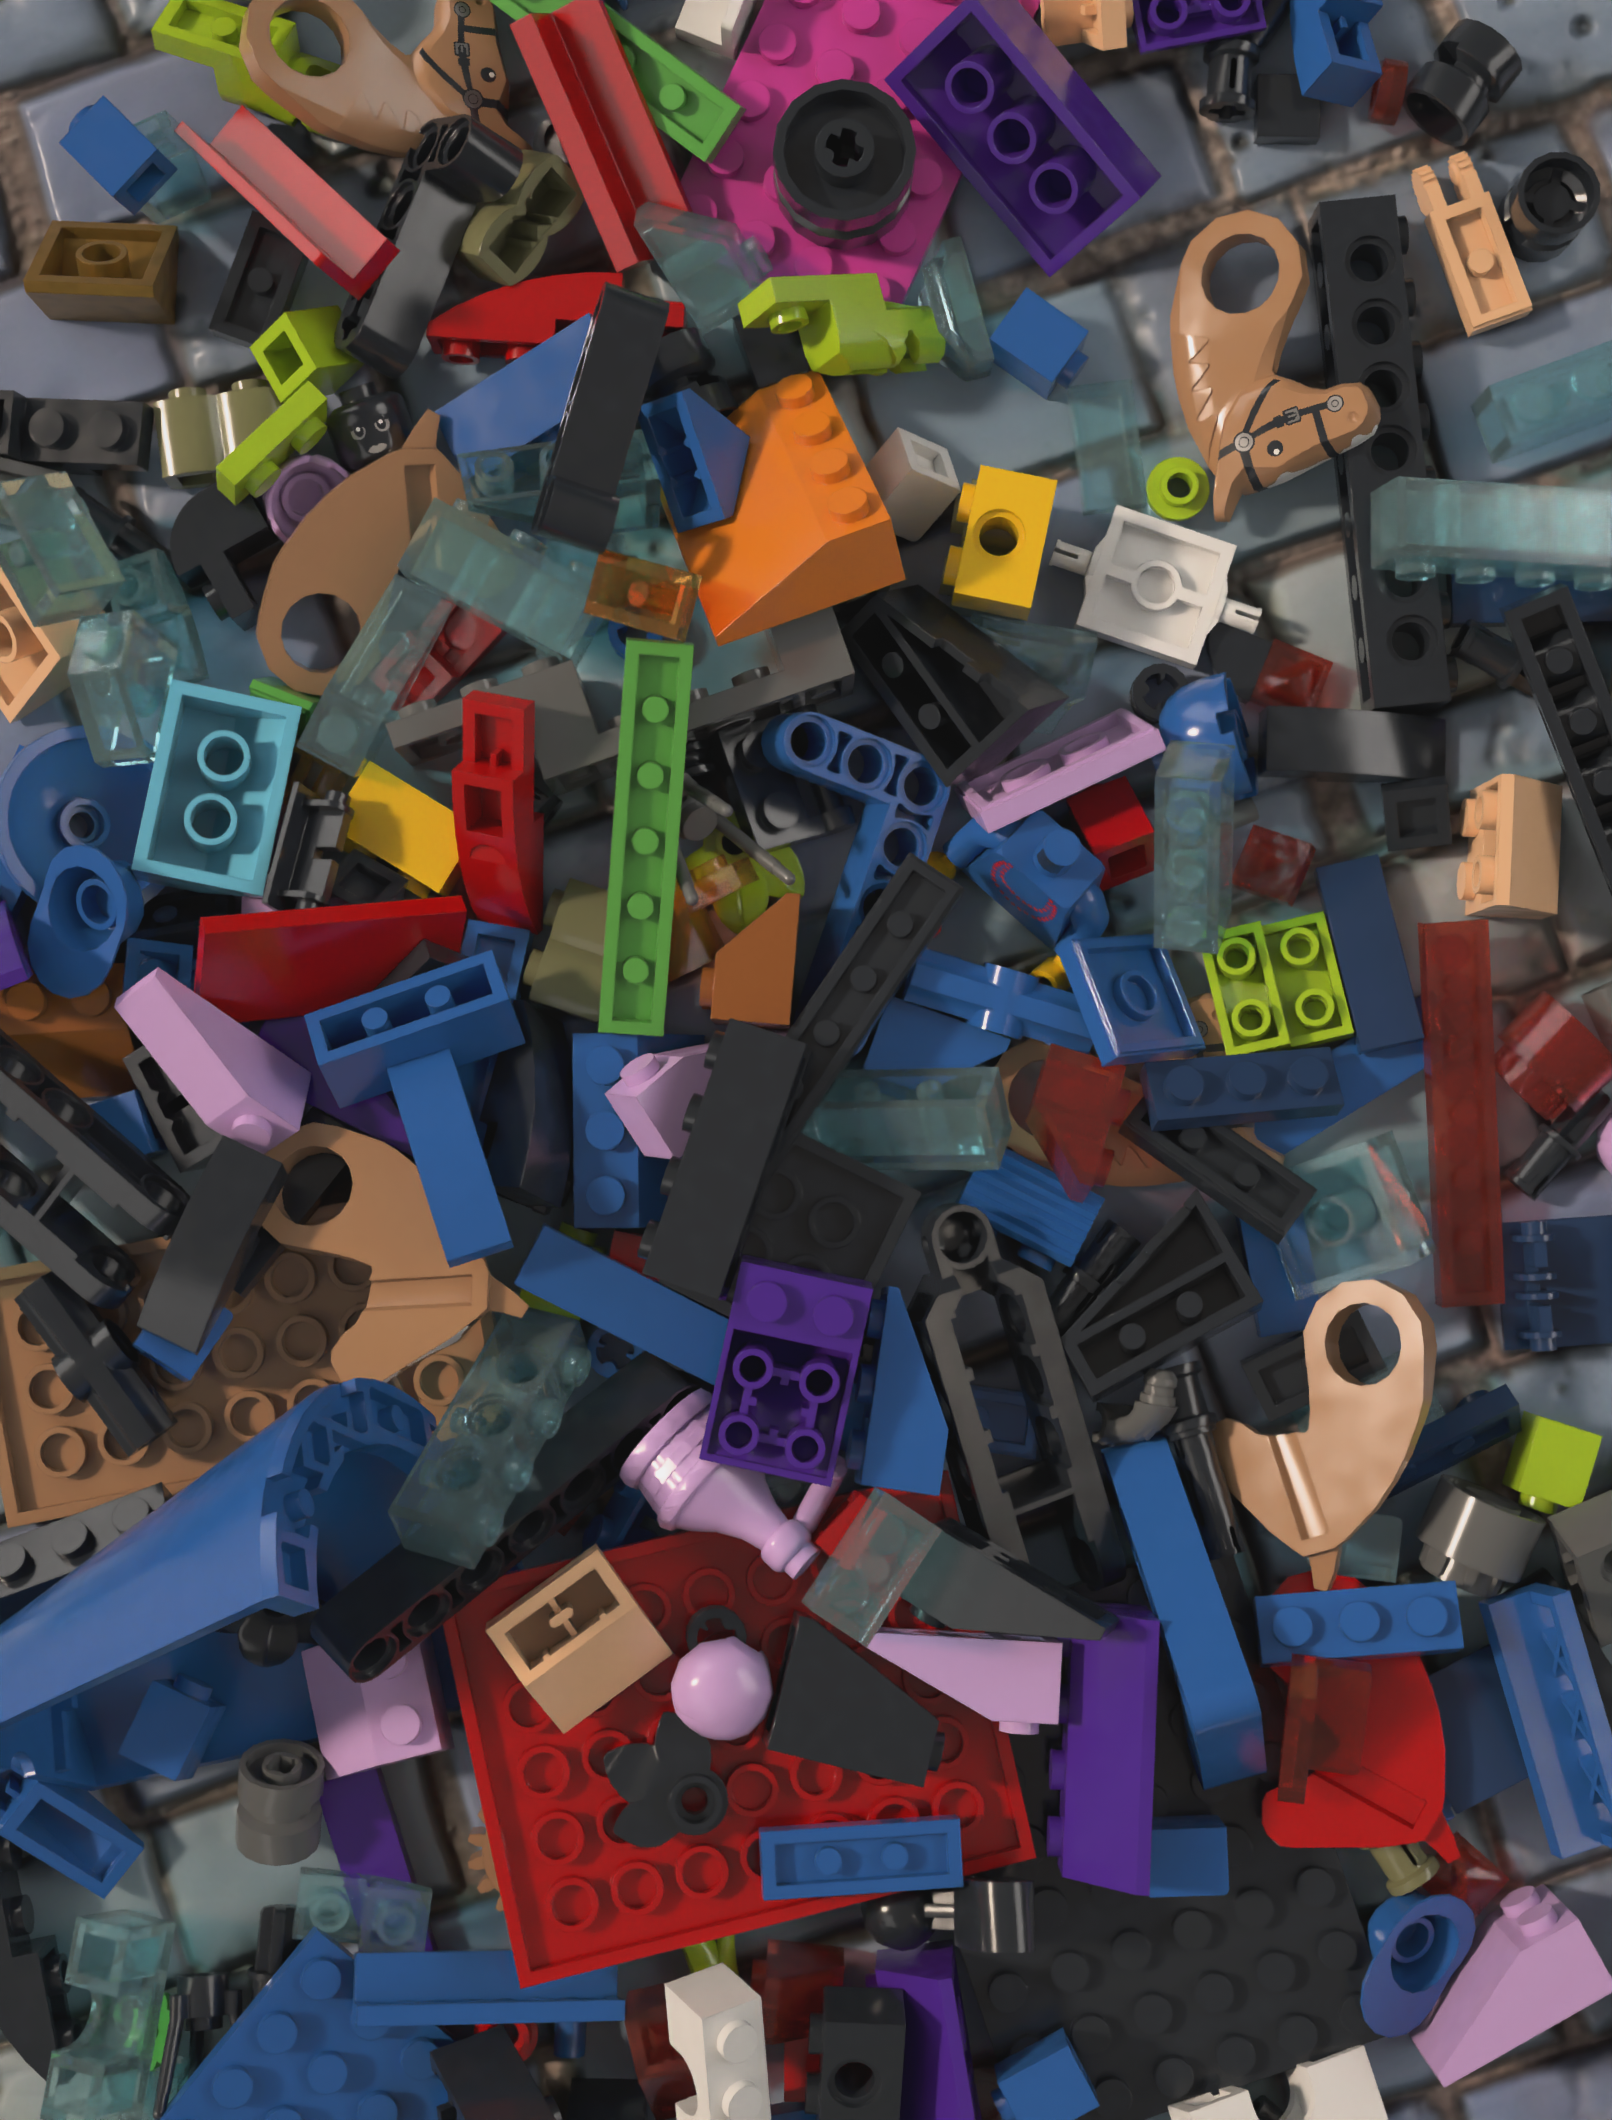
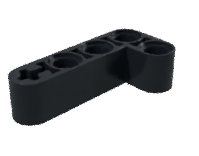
M466 114L432 119L420 128L419 133L424 135V138L416 150L411 147L408 150L376 227L400 252L359 301L349 294L334 333L336 348L391 379L398 378L407 370L418 351L477 203L496 201L502 198L515 183L523 164V153L519 147Z
M606 281L603 284L592 315L533 517L531 534L593 554L602 555L605 552L619 509L620 497L615 495L665 329L669 313V303Z

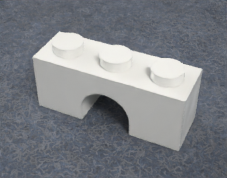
M723 1962L665 1983L669 2041L686 2061L697 2093L675 2103L676 2119L771 2120L761 1996Z
M1364 2045L1348 2048L1314 2062L1300 2063L1296 2065V2068L1285 2071L1290 2086V2100L1286 2111L1278 2120H1388ZM1232 2085L1219 2089L1220 2094L1215 2096L1209 2092L1167 2105L1171 2120L1259 2119L1255 2113L1249 2091Z

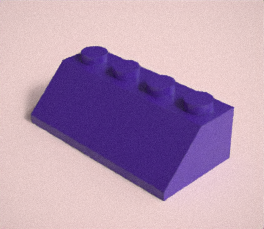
M964 0L884 79L1049 278L1141 199L1161 177L1156 168L1018 0Z
M1094 1602L1120 1618L1114 1631L1100 1641L1054 1637L1063 1643L1062 1657H1065L1064 1684L1060 1683L1058 1724H1063L1062 1750L1051 1749L1049 1760L1050 1790H1060L1059 1816H1048L1046 1851L1047 1856L1057 1857V1864L1064 1878L1133 1895L1149 1896L1160 1620L1146 1605Z
M953 1939L924 1943L917 1949L898 1951L891 1948L877 1950L875 1972L865 1974L866 1987L903 1989L906 2031L900 2120H982Z

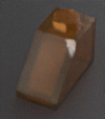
M605 550L602 555H598L583 613L685 642L703 576Z

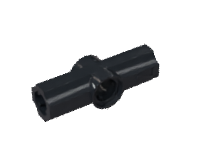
M51 1271L35 1280L14 1299L20 1310L26 1315L37 1333L53 1352L52 1365L62 1383L78 1400L83 1403H90L128 1457L154 1442L178 1423V1420L172 1414L173 1412L167 1407L158 1391L151 1385L138 1367L141 1364L140 1356L137 1351L130 1347L132 1342L123 1330L108 1318L103 1319L93 1304L81 1297L54 1272Z

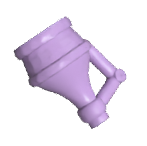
M701 1388L692 1392L674 1406L645 1435L623 1464L619 1476L624 1484L637 1490L640 1489L658 1515L657 1521L660 1527L670 1531L682 1529L698 1532H717L742 1539L761 1550L762 1560L772 1570L778 1573L786 1572L793 1580H796L813 1563L821 1551L811 1542V1534L818 1528L848 1470L845 1466V1459L837 1456L831 1487L811 1483L793 1519L788 1520L774 1501L765 1480V1473L699 1459L713 1394Z

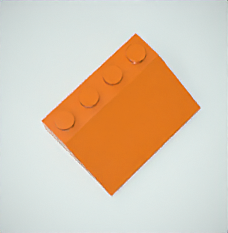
M809 371L803 374L790 375L781 379L778 383L761 388L726 417L750 437L733 516L678 533L660 480L657 478L654 481L658 497L718 647L906 580L891 518L820 373Z

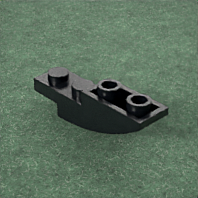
M0 390V457L63 472L64 474L102 476L103 470L148 472L154 408L145 402L26 398L14 390Z
M0 1835V2029L22 2058L49 2085L64 2081L79 2062V2057H81L84 2048V2037L78 2017H71L67 1993L70 1991L72 1984L70 1962L65 1953L59 1954L55 1934L30 1939L29 1934L34 1929V1910L30 1897L27 1894L22 1895L17 1872L22 1865V1848Z

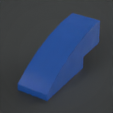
M1290 0L1293 54L1302 96L1353 107L1383 73L1368 23L1383 7L1382 0Z
M450 1048L387 1067L397 1106L449 1268L513 1248L514 1245Z
M11 1762V1769L0 1773V1835L105 1899L144 1850V1842L87 1790L24 1778L23 1770L17 1769Z

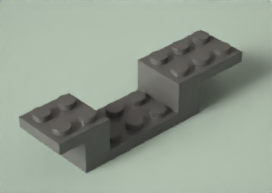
M890 585L764 630L778 672L770 674L767 666L748 670L731 679L732 688L712 695L708 694L707 688L691 690L686 744L700 740H709L708 738L717 730L784 714L809 704H815L818 707L853 695L855 671L837 620L855 615L875 594L889 591ZM553 656L527 664L521 669L522 677L502 684H498L497 678H486L470 683L460 689L462 697L438 706L435 699H426L409 704L398 711L400 719L385 725L393 748L411 766H415L463 749V698L471 691L478 690L535 701L534 753L544 781L553 794L559 796L616 776L621 715L608 721L610 730L600 733L586 690L573 660L560 663L559 658Z

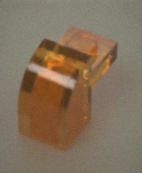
M721 854L690 870L689 872L694 880V887L699 898L698 903L694 906L687 904L676 878L668 983L715 960L716 952L725 946L705 907L759 880L749 857L728 864L724 854Z

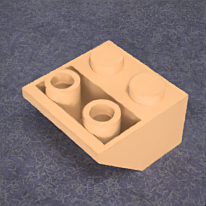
M1500 774L1470 790V799L1465 798L1462 801L1459 816L1460 834L1462 837H1468L1467 862L1460 863L1457 874V896L1459 900H1466L1465 916L1541 920L1558 914L1563 786L1516 774Z
M594 1544L488 1621L485 1629L524 1687L563 1734L673 1654L597 1544Z

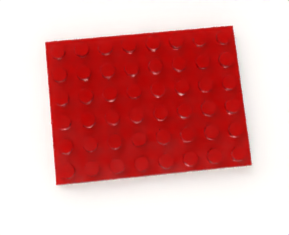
M943 1469L939 1496L873 1486L856 1490L862 1493L918 1549L931 1524L949 1516L960 1522L949 1471ZM852 1491L834 1496L819 1526ZM800 1503L782 1507L780 1510L788 1520L793 1519ZM684 1530L601 1550L673 1654L564 1734L524 1687L485 1629L488 1621L578 1556L505 1573L443 1624L520 1989L904 1892L764 1901L761 1892L759 1827L956 1814L960 1818L963 1876L1037 1858L1009 1734L999 1731V1721H991L866 1648L856 1639L857 1625L968 1632L985 1631L952 1629L947 1625L942 1629L930 1626L910 1612L911 1603L895 1594L898 1588L888 1595L881 1589L872 1598L822 1550L813 1563L796 1580H793L786 1572L778 1573L772 1570L762 1560L760 1549L742 1539L717 1532ZM916 1551V1552L914 1553V1555L909 1559L911 1562L913 1561V1559H914V1557H915L917 1551ZM712 1604L722 1605L731 1609L743 1622L747 1634L746 1645L758 1652L760 1650L763 1651L768 1659L773 1689H775L794 1610L806 1612L931 1712L939 1720L937 1731L945 1733L944 1750L939 1768L936 1772L927 1771L924 1787H919L768 1750L762 1741L769 1713L768 1709L765 1719L748 1735L734 1740H713L707 1738L711 1747L710 1769L722 1779L728 1793L727 1812L720 1824L710 1832L701 1835H688L679 1832L661 1846L651 1848L639 1847L628 1843L613 1832L615 1822L628 1802L619 1795L610 1783L603 1758L608 1751L628 1743L647 1742L654 1745L657 1726L663 1712L676 1713L672 1701L671 1682L680 1659L690 1652L685 1638L686 1626L695 1612L702 1607ZM720 1618L709 1619L705 1622L708 1630L700 1628L697 1641L699 1643L726 1639L734 1636V1630L724 1629ZM697 1787L688 1789L682 1796V1805L690 1811L700 1810L707 1801L706 1792Z

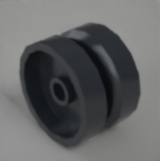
M839 79L814 85L791 102L777 124L773 147V182L779 209L795 232L821 247L850 250L871 245L895 228L909 205L916 155V144L910 120L896 100L870 83Z

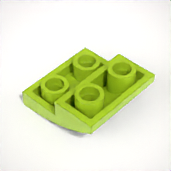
M1324 911L1266 925H1261V921H1256L1198 935L1226 1055L1294 1050L1354 1037V1030Z

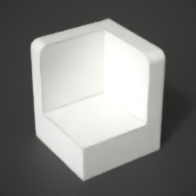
M685 0L675 26L676 38L734 60L757 0Z
M897 427L866 465V469L891 518L895 535L912 542L918 541L961 492L948 450Z

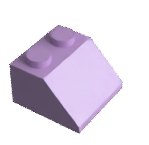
M431 1634L381 1675L365 1683H354L320 1646L301 1652L327 1780L455 1748Z

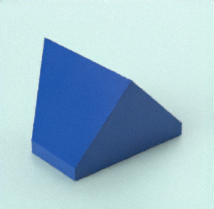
M690 388L643 404L638 420L677 532L681 533L733 516L750 437Z

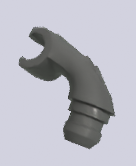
M1150 1368L1144 1374V1391L1140 1392L1139 1400H1135L1134 1406L1097 1402L1096 1411H1099L1101 1414L1102 1426L1100 1431L1092 1432V1441L1103 1446H1118L1137 1443L1144 1439L1146 1441L1150 1440L1155 1433L1170 1422L1178 1409V1406H1175L1176 1397H1174V1390L1177 1387L1178 1380L1174 1372L1160 1368L1158 1370Z

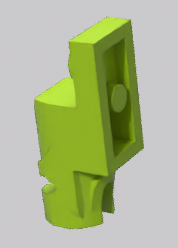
M170 0L151 29L155 50L213 67L217 89L223 101L239 106L243 105L245 108L268 114L286 125L295 127L299 119L273 101L251 80L239 51L242 18L247 7L225 0ZM275 17L270 22L272 45L277 55L291 69L304 75L321 77L335 72L340 67L337 63L300 52L295 22ZM302 122V124L307 128L308 132H312L327 137L319 132L314 131Z
M877 273L769 277L737 303L743 328L770 327L773 334H786L798 330L804 354L811 370L830 376L861 374L882 376L887 373V369L894 374L927 371L926 363H939L945 354L946 337L941 319L936 311L929 306H910L884 301Z

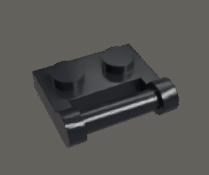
M815 704L801 706L786 712L819 713ZM776 716L717 730L708 738L740 830L767 852H773L840 833L858 824L852 806L844 805L840 793L812 782L810 784L821 814L808 817L794 775L781 771L771 765L763 754L761 746L762 733L768 722ZM798 725L791 736H794L800 756L802 757L808 748V738L804 729Z

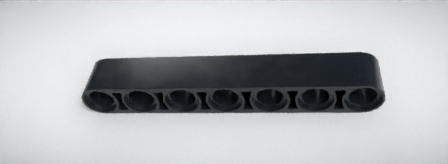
M647 1351L642 1352L328 1600L318 1610L312 1620L310 1627L311 1637L354 1683H365L375 1679L620 1481L621 1477L619 1474L623 1464L645 1435L674 1406L692 1392L700 1388L703 1389L702 1386L685 1371L673 1368L665 1360Z

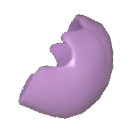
M303 454L290 457L279 466L282 470L279 478L262 495L266 521L282 542L285 543L305 515L326 494L350 475L347 470L332 459L319 454L313 456Z
M734 1636L698 1644L680 1659L671 1682L672 1701L677 1716L690 1729L703 1737L713 1740H734L748 1735L765 1719L774 1694L769 1663L764 1652L754 1650Z

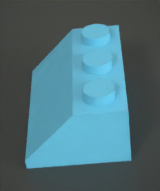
M176 679L171 680L131 868L136 880L199 893L263 898L302 707Z

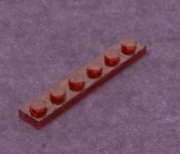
M1489 919L1418 923L1422 1028L1425 1037L1423 1039L1435 1304L1442 1308L1505 1304Z

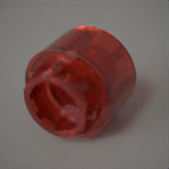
M1542 991L1497 1035V1038L1504 1045L1490 1059V1067L1545 1120L1555 1119L1566 1107H1569L1577 1114L1612 1080V1053L1566 1008L1545 991Z

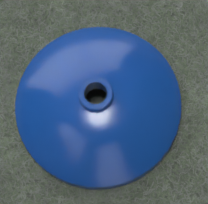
M95 725L70 726L49 732L25 746L8 764L0 778V859L14 882L34 901H39L52 859L66 847L83 844L99 849L112 861L133 863L156 755L148 746L136 738L112 728ZM74 814L83 817L87 823V832L82 838L75 836L70 830L69 821ZM137 880L141 887L144 904L165 887L164 885Z

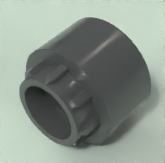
M1442 1474L1415 1533L1424 1543L1419 1554L1421 1566L1443 1581L1455 1580L1457 1588L1480 1597L1491 1598L1501 1593L1506 1581L1511 1583L1520 1582L1546 1525V1521L1530 1509L1497 1492L1456 1476Z

